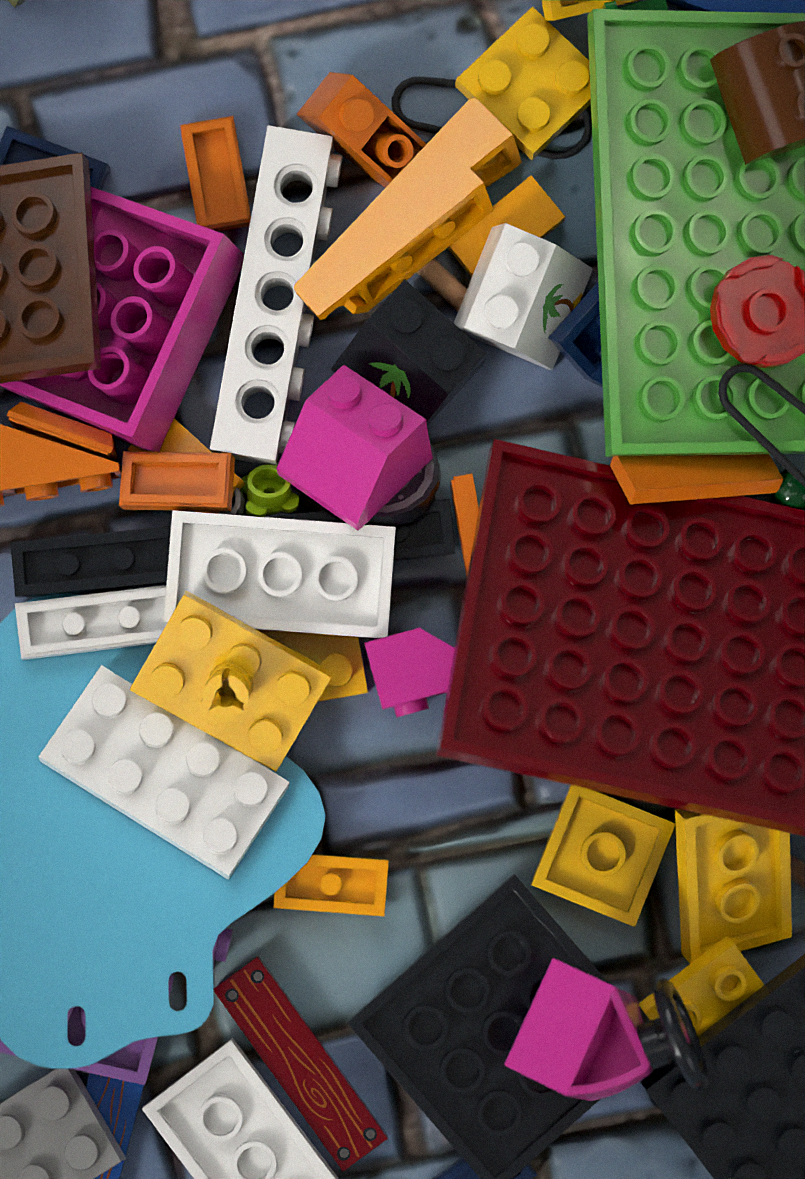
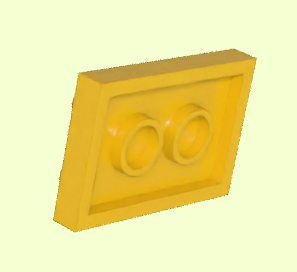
M186 590L129 690L277 772L332 678V672Z
M675 809L681 954L685 959L692 963L725 936H728L740 951L791 938L790 833Z

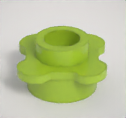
M266 464L258 466L242 478L245 485L240 490L247 496L246 512L249 516L265 517L266 515L277 514L281 511L290 513L298 508L299 496L292 493L291 484L278 475L277 465Z

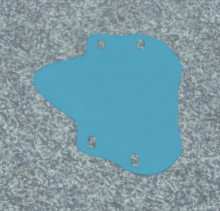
M82 594L45 595L35 597L27 602L80 596ZM14 608L0 623V1040L18 1058L34 1065L51 1069L80 1068L90 1066L134 1041L187 1033L199 1028L208 1019L213 1007V948L218 935L232 922L274 894L309 861L322 838L326 814L320 793L305 771L285 756L277 772H273L289 781V787L228 880L40 762L39 755L100 666L106 667L133 684L155 644L22 660L16 610ZM177 971L182 972L187 980V1005L181 1011H175L169 1005L168 981L170 975ZM75 1006L81 1007L86 1015L85 1042L80 1046L71 1045L67 1038V1014Z

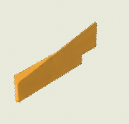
M469 99L294 284V290L298 297L319 320L326 319L331 312L340 306H344L352 314L370 311L391 294L404 279L408 280L494 210L486 188L522 163L513 134L478 99Z

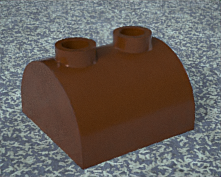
M805 21L787 24L760 33L724 49L710 59L745 165L805 146Z

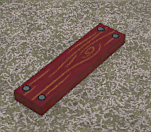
M259 955L213 988L216 996L342 1171H345L388 1139L387 1133Z

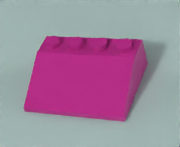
M91 187L101 369L1 383L0 386L80 423L111 433L116 439L149 452H159L241 271L244 254L225 234Z

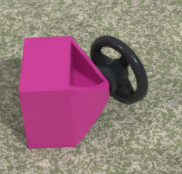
M554 958L549 965L505 1062V1066L566 1096L587 1101L603 1099L620 1093L649 1075L652 1068L657 1069L671 1064V1060L674 1058L686 1081L693 1089L703 1090L709 1083L707 1064L699 1038L685 1004L672 982L664 978L656 981L653 993L659 1017L643 1023L637 997Z

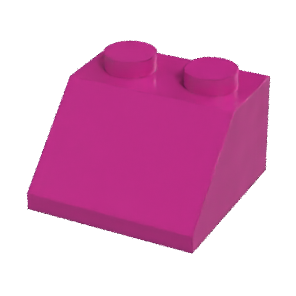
M343 365L306 399L276 468L277 473L287 482L359 531L433 459L426 419Z

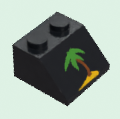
M404 279L367 319L331 370L335 373L343 365L347 366L425 418L428 426L485 364L487 353Z

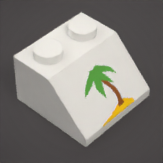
M504 223L491 228L454 324L467 336L548 370H553L560 350L548 337L580 302L593 268L558 245L512 225Z

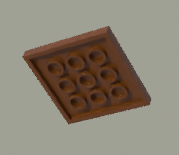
M81 152L1 165L0 384L101 369L89 160Z

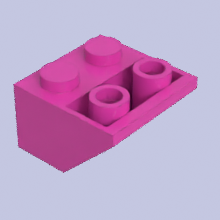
M421 628L364 643L382 709L386 710L394 707L396 718L427 710L429 706L426 698L447 693L455 649L451 645Z

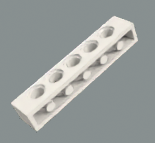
M267 126L210 445L212 453H231L236 460L278 466L280 453L283 454L294 429L295 422L286 421L290 400L299 401L303 387L305 369L296 367L299 346L309 348L314 323V315L305 314L307 305L296 294L294 284L317 261L315 260L318 239L328 241L333 208L324 207L327 187L337 188L342 165V155L333 154V136ZM292 181H304L312 187L313 190L308 199L300 203H293L282 196L283 189ZM292 233L299 236L303 241L300 251L289 257L277 254L272 248L274 241L280 235ZM284 286L292 291L294 297L287 308L272 310L264 305V295L272 287ZM274 339L284 346L282 357L273 364L267 365L258 362L254 358L256 346L263 340ZM264 392L271 395L275 400L272 412L260 419L248 416L244 412L247 398L254 393Z

